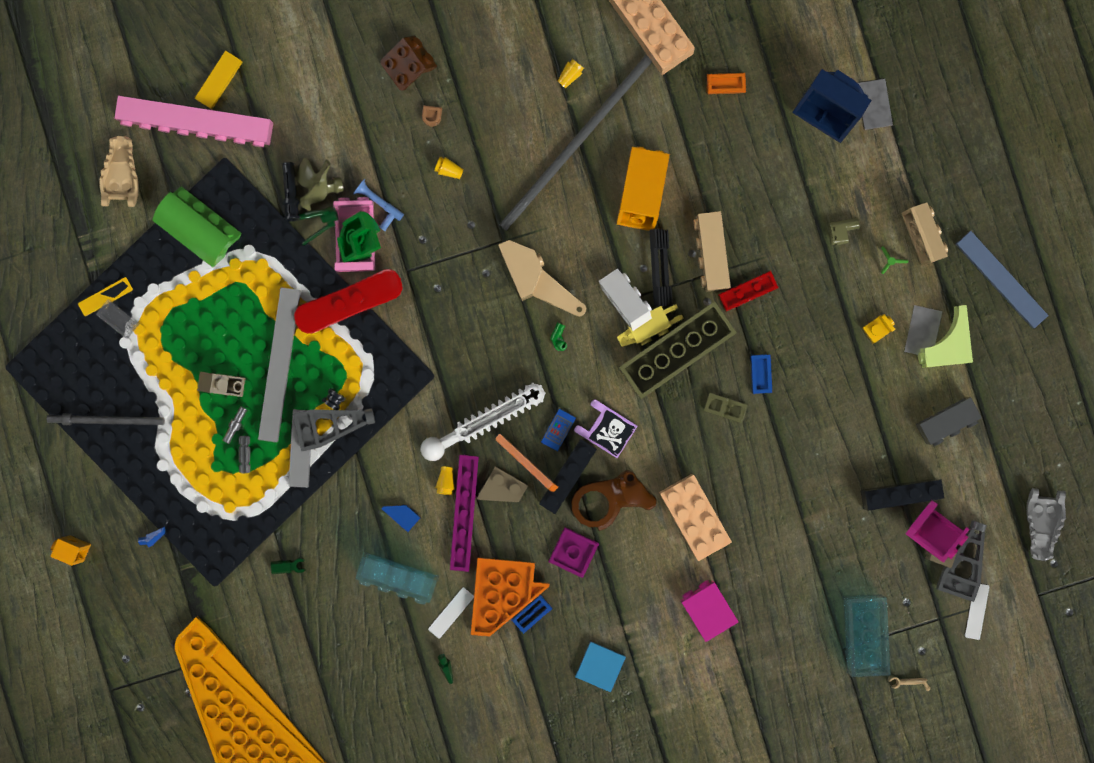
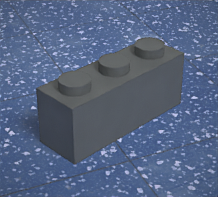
M966 397L916 423V426L925 443L936 446L944 442L943 438L949 435L953 437L961 433L960 429L975 426L978 424L977 420L982 417L972 398Z

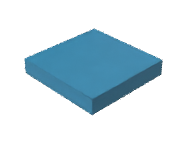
M590 641L575 677L611 692L626 656Z

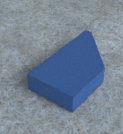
M408 505L382 507V510L407 532L421 518Z

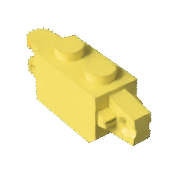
M677 304L663 310L662 306H659L650 311L652 319L634 331L628 326V329L617 337L621 347L633 343L644 345L652 341V336L658 334L660 337L668 333V328L672 324L684 319L682 315H678L669 321L666 314L678 308Z

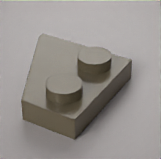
M495 466L477 499L519 502L528 485Z

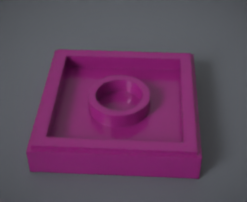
M564 527L548 562L583 578L599 543Z

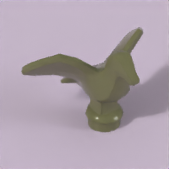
M303 158L299 166L296 180L301 186L309 190L305 196L300 198V204L309 212L312 211L310 205L323 201L328 193L334 192L339 194L344 192L341 177H333L332 180H327L326 174L330 168V162L327 159L318 174L314 173L307 158Z

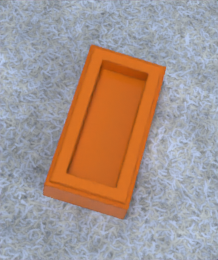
M745 73L707 74V94L746 93Z

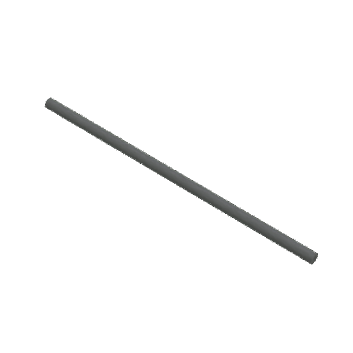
M647 54L499 225L505 231L508 230L652 63Z

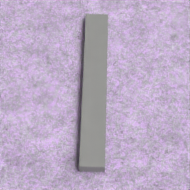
M280 288L258 440L278 442L296 326L294 313L299 306L301 290Z

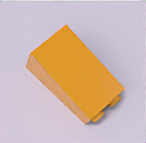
M632 147L616 225L647 231L655 229L659 217L670 154L660 150H647L644 147Z

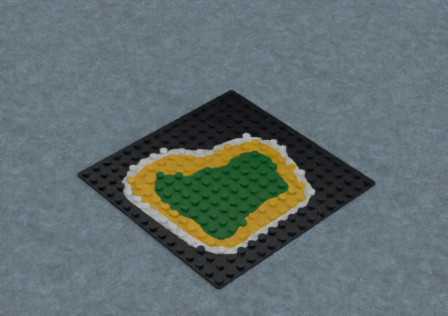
M227 158L221 159L188 191L242 233L240 238L228 248L225 257L212 268L158 224L154 223L5 367L49 415H63V413L72 414V416L165 418L164 425L57 424L158 529L165 527L164 536L214 587L218 586L435 377L434 373L371 308L311 334L301 332L296 325L278 442L258 440L280 288L301 290L300 306L346 288L349 285L309 243L302 245L305 239L288 221H284V217ZM124 277L128 279L133 290L111 302V304L109 303L111 310L109 309L108 311V305L88 316L83 315L78 305L79 302ZM114 313V314H115V315H114L115 317L113 318L114 320H113L112 322H110V320H112V319H111V317L113 316L112 314ZM118 317H121L124 321L122 322L124 326L121 325L119 328H117L118 326L116 322L118 321L116 319H118ZM200 372L245 378L243 397L197 391ZM330 388L346 398L344 402L340 403L339 410L364 411L365 409L372 408L375 423L366 424L320 448L311 449L308 488L289 487L293 410H334L321 401L324 397H327ZM240 406L247 409V412L241 421L242 425L239 431L235 432L230 444L223 441V438L229 429L228 425L231 419L235 418ZM363 414L362 419L367 421L365 414ZM338 417V428L345 429L352 426V417ZM327 418L316 420L317 432L320 436H325L333 431L334 425L332 420ZM239 436L250 437V444H248V447H250V473L239 472V465H241V462H239Z

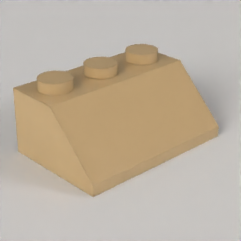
M928 203L912 207L901 213L921 266L948 257V247L945 242H942L940 237L941 229L938 224H935L933 218L934 211Z

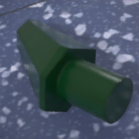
M440 654L438 656V665L447 682L452 684L451 662L446 658L445 654Z

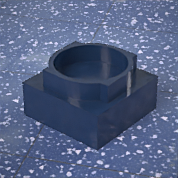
M821 69L792 113L841 143L862 118L872 100L868 98V95L863 92L855 80L838 69L836 72H826Z

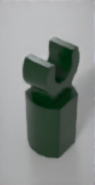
M298 558L294 562L291 560L271 561V573H292L293 570L297 573H302L306 571L305 568L300 569L297 564L298 562H304L305 559Z

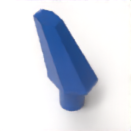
M165 527L146 534V537L139 538V545L153 546L165 534Z

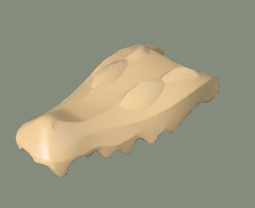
M116 136L109 140V154L106 155L104 168L101 170V206H109L111 199L128 200V207H135L139 193V184L132 155V140L126 136Z

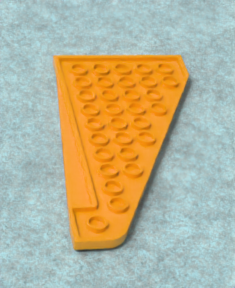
M198 616L195 617L176 638L175 652L215 763H326L214 631Z

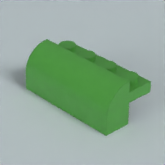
M182 186L174 193L170 192L158 205L152 221L212 268L225 257L228 248L242 234Z

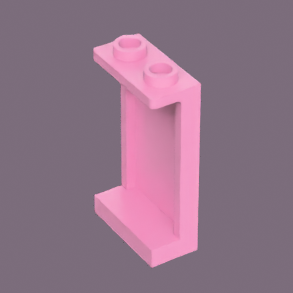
M359 197L357 201H350V198H338V201H333L339 220L335 221V271H375V252L371 253L372 257L368 259L344 263L337 241L343 228L342 223L346 219L360 211L368 213L374 218V202L369 200L368 197Z

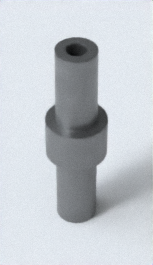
M240 406L235 418L231 419L228 425L229 429L223 438L224 442L230 444L235 432L239 431L242 425L241 421L247 412L246 408Z

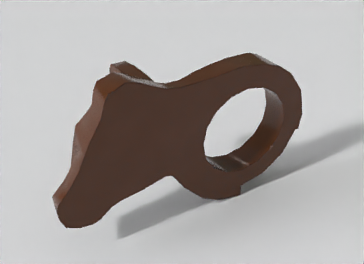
M625 470L613 479L590 482L578 488L571 500V511L573 517H576L581 524L588 527H598L600 531L606 529L614 522L622 507H641L645 510H651L656 507L657 499L645 488L632 470ZM590 491L602 493L609 502L607 514L597 521H590L584 518L579 511L581 497Z

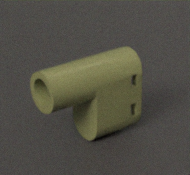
M858 218L828 223L832 245L848 244L847 231L859 229Z

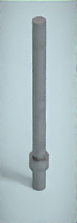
M63 413V415H47V423H62L63 425H72V423L164 425L165 418L72 416V414Z

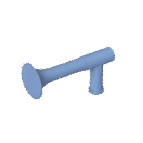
M365 179L355 190L354 194L360 193L367 196L389 213L381 225H379L382 230L386 231L394 218L400 221L404 216L401 211L372 192L367 187Z

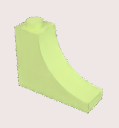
M967 305L954 307L952 325L939 342L930 347L920 349L921 353H918L919 364H922V368L973 363Z

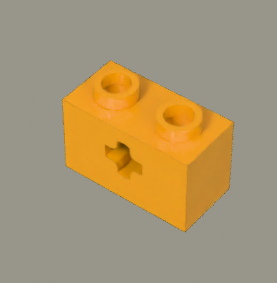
M71 535L58 538L51 546L52 554L50 557L73 566L84 562L91 544Z

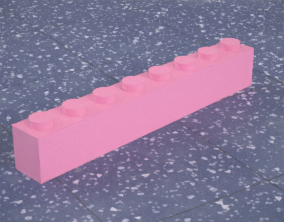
M118 96L114 119L120 122V125L132 127V124H136L142 129L151 130V127L158 128V131L166 133L174 130L177 131V134L188 136L189 133H194L196 137L205 139L208 136H213L218 141L232 139L237 144L251 142L256 147L270 145L273 122L270 119Z

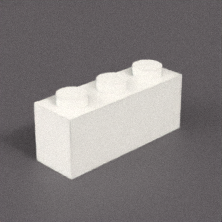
M617 268L599 280V284L631 330L634 331L652 319L650 314L652 309L646 300L644 302L641 300V294L638 289L631 287L629 284L631 281L626 273L622 274Z

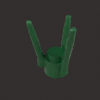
M334 206L299 214L300 220L320 216L322 222L327 223L326 226L303 241L302 245H306L327 229L336 226L335 221H338L339 217Z

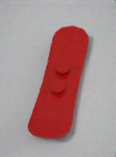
M385 269L346 288L304 303L294 313L295 324L301 332L311 334L355 314L396 299L403 289L401 278L396 271Z

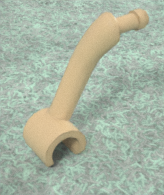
M893 675L888 677L889 682L896 679V683L891 686L894 689L900 687V685L923 684L926 691L931 690L926 678L899 679Z

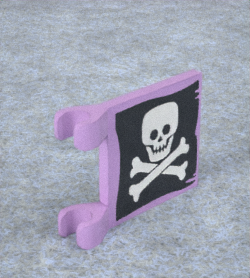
M593 399L590 405L600 411V415L590 431L579 425L575 427L574 431L618 458L636 430L637 425Z

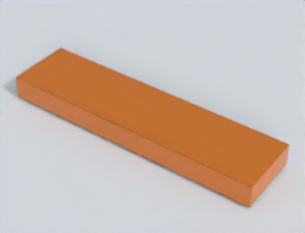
M499 434L495 438L503 448L547 489L554 492L558 488L555 483L504 436Z

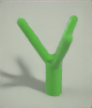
M884 246L881 247L887 258V264L882 269L881 274H884L890 265L908 263V260L891 257Z

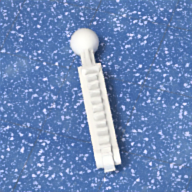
M534 383L526 385L524 392L519 389L518 396L512 393V399L506 396L505 403L498 400L499 406L491 404L492 410L485 407L484 414L481 411H478V417L472 414L471 421L467 418L464 419V425L461 422H457L458 428L440 439L437 437L426 438L421 444L420 451L422 456L428 461H437L443 456L445 449L463 440L470 443V436L476 440L477 433L484 435L483 429H486L488 432L491 431L490 425L497 428L498 421L504 424L503 418L510 421V415L513 414L517 417L518 410L524 413V407L530 410L531 404L538 406L540 402H543L544 395L546 394L542 385ZM531 389L534 391L538 390L540 393L537 395L538 399L530 398L528 399L529 403L526 404V399L522 395H530Z

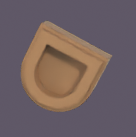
M423 105V122L430 127L437 126L441 121L442 108Z

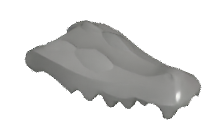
M1032 488L1030 491L1026 512L1031 538L1030 552L1033 559L1046 561L1054 557V544L1058 542V537L1061 535L1060 530L1064 527L1066 519L1065 491H1057L1056 498L1039 496V489Z

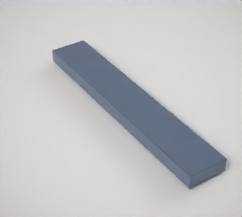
M969 231L955 244L1032 329L1036 328L1049 316L972 231Z

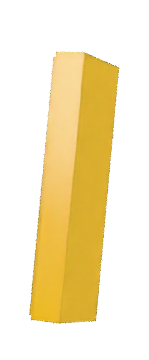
M225 50L195 99L212 110L243 62Z

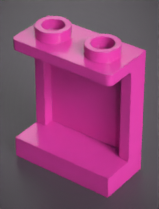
M932 500L905 534L944 563L948 557L952 559L958 552V549H956L958 544L962 546L968 539L966 534L970 529L966 527L964 530H961L935 510L938 504Z
M706 580L699 585V589L696 591L690 590L682 595L683 599L680 601L705 642L738 623L737 618L713 580L710 582Z

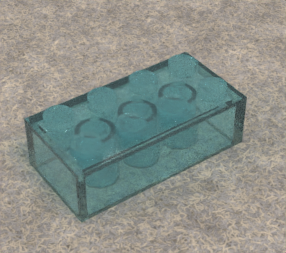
M366 553L362 556L355 579L360 580L359 583L362 585L370 586L372 584L378 586L377 589L380 591L389 592L391 590L397 592L396 595L399 597L407 598L409 596L415 598L414 601L417 603L426 604V602H431L440 576Z
M882 594L843 596L847 673L851 677L891 675L887 597Z

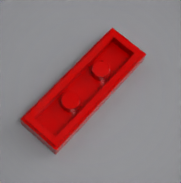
M769 271L718 294L727 312L779 287L772 272Z

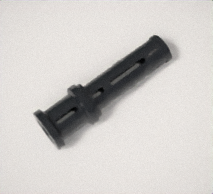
M284 162L282 163L285 199L282 201V204L285 206L284 221H299L298 204H300V200L296 198L294 163Z

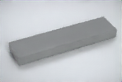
M293 410V414L308 410ZM293 416L289 487L308 488L311 450L301 452Z

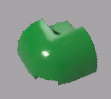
M360 211L342 223L343 228L337 241L344 263L368 259L372 257L371 253L381 248L377 236L380 228L374 218L368 213Z

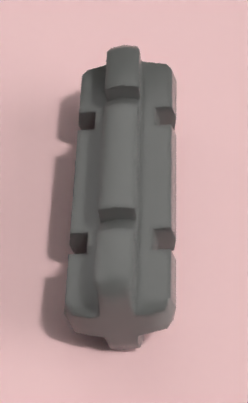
M239 436V462H241L239 472L250 473V447H248L250 437Z

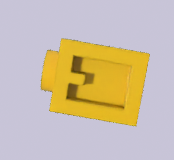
M882 314L862 329L872 344H874L888 333L895 330L893 325L895 324L889 316Z

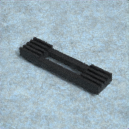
M651 229L649 232L654 306H673L672 287L669 286L668 230ZM658 249H660L662 287H660Z

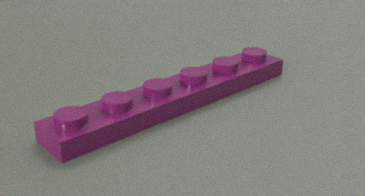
M459 455L450 570L469 572L479 456Z

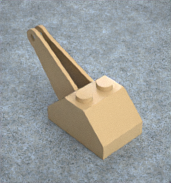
M510 240L498 245L522 301L534 296L575 316L580 317L585 314L586 306L542 269L544 262L540 253L536 255L535 250ZM578 307L582 308L581 312L577 311Z

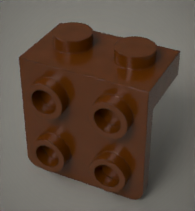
M416 36L403 38L380 61L400 91L406 90L421 74L433 71L437 67L433 57L427 53L422 42Z

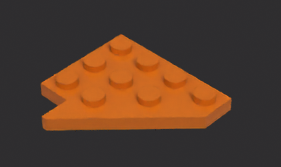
M478 557L471 635L490 637L549 587L550 583L533 582L535 562Z

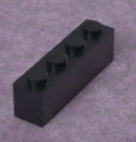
M580 439L553 480V483L558 488L554 492L547 489L539 505L556 514L597 449Z
M937 478L860 490L863 509L868 511L944 499L942 479Z

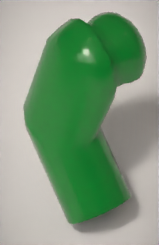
M558 322L551 334L550 340L557 351H564L567 348V343L562 337L565 326Z

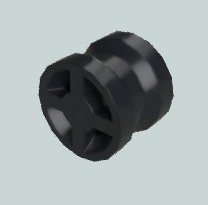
M330 388L327 397H324L321 401L332 409L339 410L340 403L344 402L346 398Z

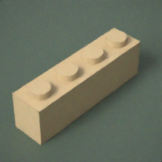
M721 211L698 214L696 219H694V229L698 231L699 238H696L697 250L701 251V257H698L699 268L703 269L704 275L701 276V286L705 288L706 292L729 289L731 287Z

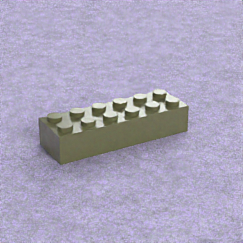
M714 301L619 367V370L639 399H642L735 335L736 331Z

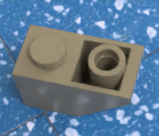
M200 372L197 391L243 397L245 378Z

